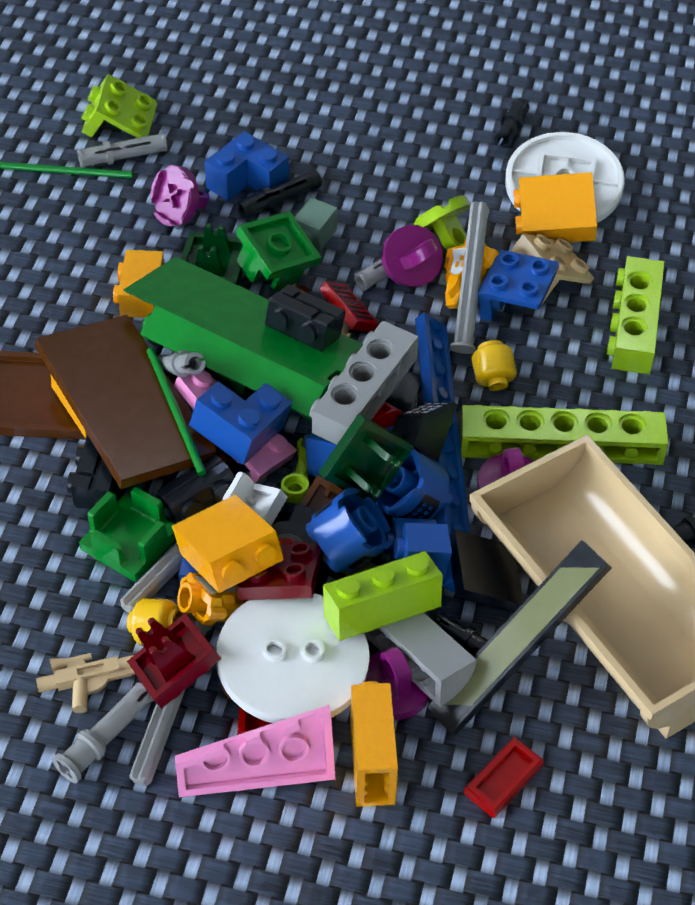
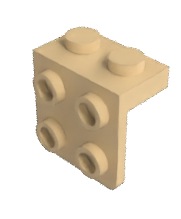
M523 233L510 251L559 262V269L544 301L559 280L591 284L594 280L593 275L589 272L587 263L576 256L572 251L573 246L565 239L558 238L556 240L541 234L535 236Z

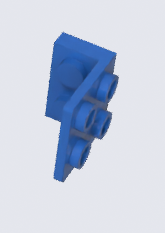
M500 249L499 255L495 258L478 291L480 319L492 321L497 310H502L504 303L536 310L540 309L557 274L559 262Z

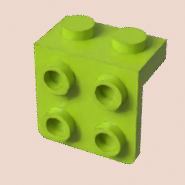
M107 74L99 87L94 85L87 99L91 104L87 105L81 119L85 120L82 133L93 137L105 120L137 138L149 135L157 107L155 99L110 74Z

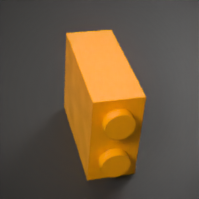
M592 172L519 177V189L513 190L514 208H520L521 216H515L516 235L524 233L537 236L541 234L556 240L562 238L569 243L596 241L597 219Z
M233 495L172 525L181 555L218 593L284 560L276 530L237 495Z
M366 681L358 685H351L350 727L356 807L395 805L398 763L390 683H379L376 681Z

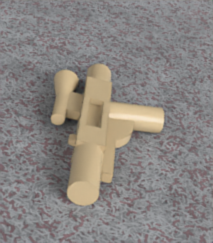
M91 653L70 658L50 659L52 673L54 674L36 678L38 691L42 693L54 689L62 691L73 688L72 711L75 713H85L88 707V695L101 691L109 681L136 675L127 662L134 655L118 659L115 656L90 663L85 662L92 660Z

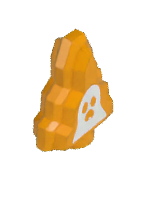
M466 240L463 246L448 248L445 256L444 268L446 269L445 280L447 281L445 301L449 309H457L459 304ZM485 243L480 283L483 282L495 258L499 255L496 249L489 248Z
M189 572L186 577L181 579L177 596L179 610L182 613H191L202 625L226 622L235 610L249 600H239L238 585L218 593L199 573Z

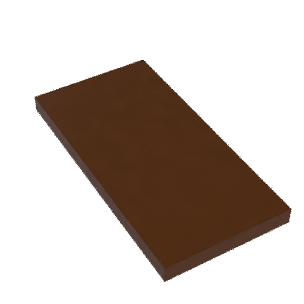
M128 315L35 339L37 352L120 489L194 467L146 352L149 347ZM165 373L203 462L216 454L217 450L211 441L189 426L192 412Z
M0 351V435L86 440L51 386V373L39 353ZM174 374L167 375L174 385L178 377Z

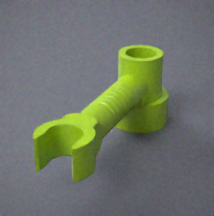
M300 438L297 442L298 463L295 473L285 476L281 481V490L288 496L285 503L300 504L309 489L306 448H303V438Z

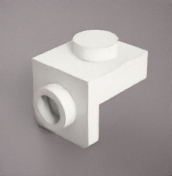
M238 472L225 493L223 500L237 495L271 526L288 496L281 489L256 484L246 473Z

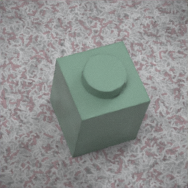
M312 197L294 217L318 252L322 250L337 231V207Z

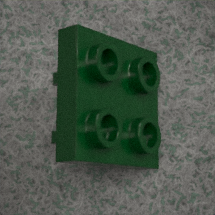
M207 223L204 233L190 231L181 259L239 285L243 273L242 268L237 262L243 247L240 239L228 237L224 225H219L216 231L211 223Z
M358 413L318 473L324 479L343 489L356 488L360 490L355 495L363 499L369 497L376 503L414 446L408 440Z

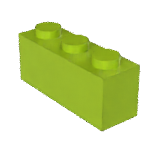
M423 551L323 584L324 618L340 642L441 607L443 574L427 552Z

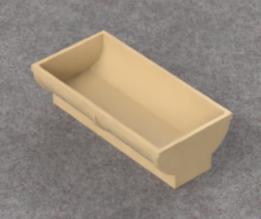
M585 435L471 493L469 501L471 502L473 513L482 523L488 525L537 586L551 574L581 540L586 542L612 567L563 621L572 627L640 710L641 718L650 728L658 729L667 739L694 723L695 553L588 435Z

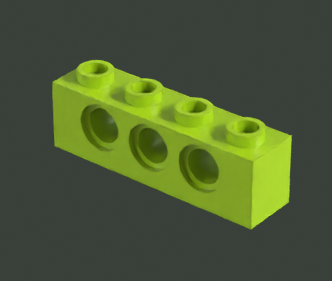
M627 256L625 268H618L616 286L621 287V290L615 291L613 309L619 310L618 313L612 314L610 332H616V334L609 337L607 355L613 356L611 369L650 375L656 347L664 261Z

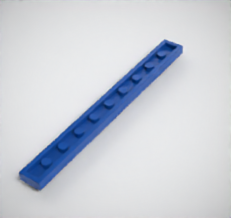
M424 312L415 318L423 403L455 402L447 326ZM455 411L438 461L448 472L449 490L452 492V500L448 507L441 509L434 517L437 524H448L449 535L455 529L470 533L458 421ZM450 559L442 587L455 593Z

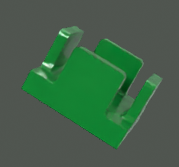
M290 211L244 223L237 228L236 235L243 245L237 258L238 264L251 283L257 282L261 273L266 280L273 279L270 285L273 291L281 290L288 284L291 286L294 283L298 284L304 271L307 268L317 266L322 258Z
M138 487L131 491L132 499L123 495L118 501L116 500V495L108 491L87 514L90 530L79 541L80 549L137 583L175 541L176 538L172 528L174 523L165 518L163 503Z

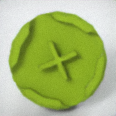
M464 195L449 199V204L444 207L436 205L416 218L413 225H419L430 231L435 230L446 250L452 247L463 246L467 235L457 217L466 212L471 205Z

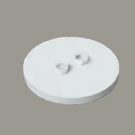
M553 132L536 136L516 149L510 157L506 168L505 185L507 194L514 205L513 190L519 189V177L592 172L596 219L598 223L608 217L618 206L623 194L625 177L622 165L616 155L601 142L577 133Z
M315 593L313 598L249 600L235 610L227 619L217 642V653L222 658L217 662V670L225 691L243 710L256 718L270 723H275L327 705L330 706L331 718H333L351 705V685L361 684L365 682L367 677L369 647L365 634L363 633L339 642L324 618L323 596Z

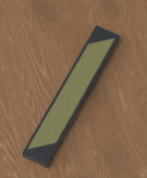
M581 540L474 655V658L477 660L476 666L465 687L443 706L439 707L432 701L427 708L451 734L457 735L612 567L586 542Z

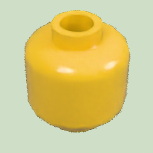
M499 340L481 343L471 357L476 382L483 387H488L490 391H500L507 388L508 383L513 381L517 375L512 348Z
M141 599L127 616V629L132 633L134 640L143 646L136 634V629L140 627L146 632L151 629L148 624L149 618H154L168 627L182 616L183 613L178 609L173 600Z

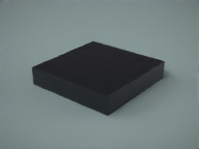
M455 529L449 536L452 549L450 559L456 597L515 612L524 603L516 559L502 542Z

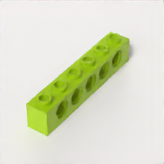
M462 405L460 424L462 458L490 459L493 456L502 454L504 449L519 447L523 456L529 457L531 460H538L585 435H588L613 463L663 465L668 448L665 412Z

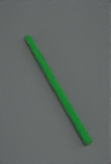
M0 162V169L133 179V171Z
M148 348L146 352L198 476H204L206 474L205 467L155 349Z

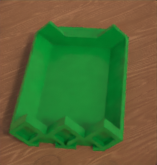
M174 257L123 289L126 293L155 306L152 313L145 317L140 335L151 345L156 347L159 344L175 353H178L180 350H186L191 353L198 352L203 355V358L199 359V361L205 360L206 368L255 392L264 383H267L293 402L291 409L300 413L310 423H312V418L309 414L314 401L324 396L328 391L332 378L342 373L351 354H357L363 346V343L341 334L339 339L332 344L330 343V346L321 352L265 325L269 299L179 257Z

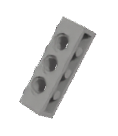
M382 321L374 332L370 331L357 354H351L342 373L332 378L328 391L321 399L317 398L312 404L309 414L312 418V433L337 445L358 413L372 420L417 360L418 335L385 321Z

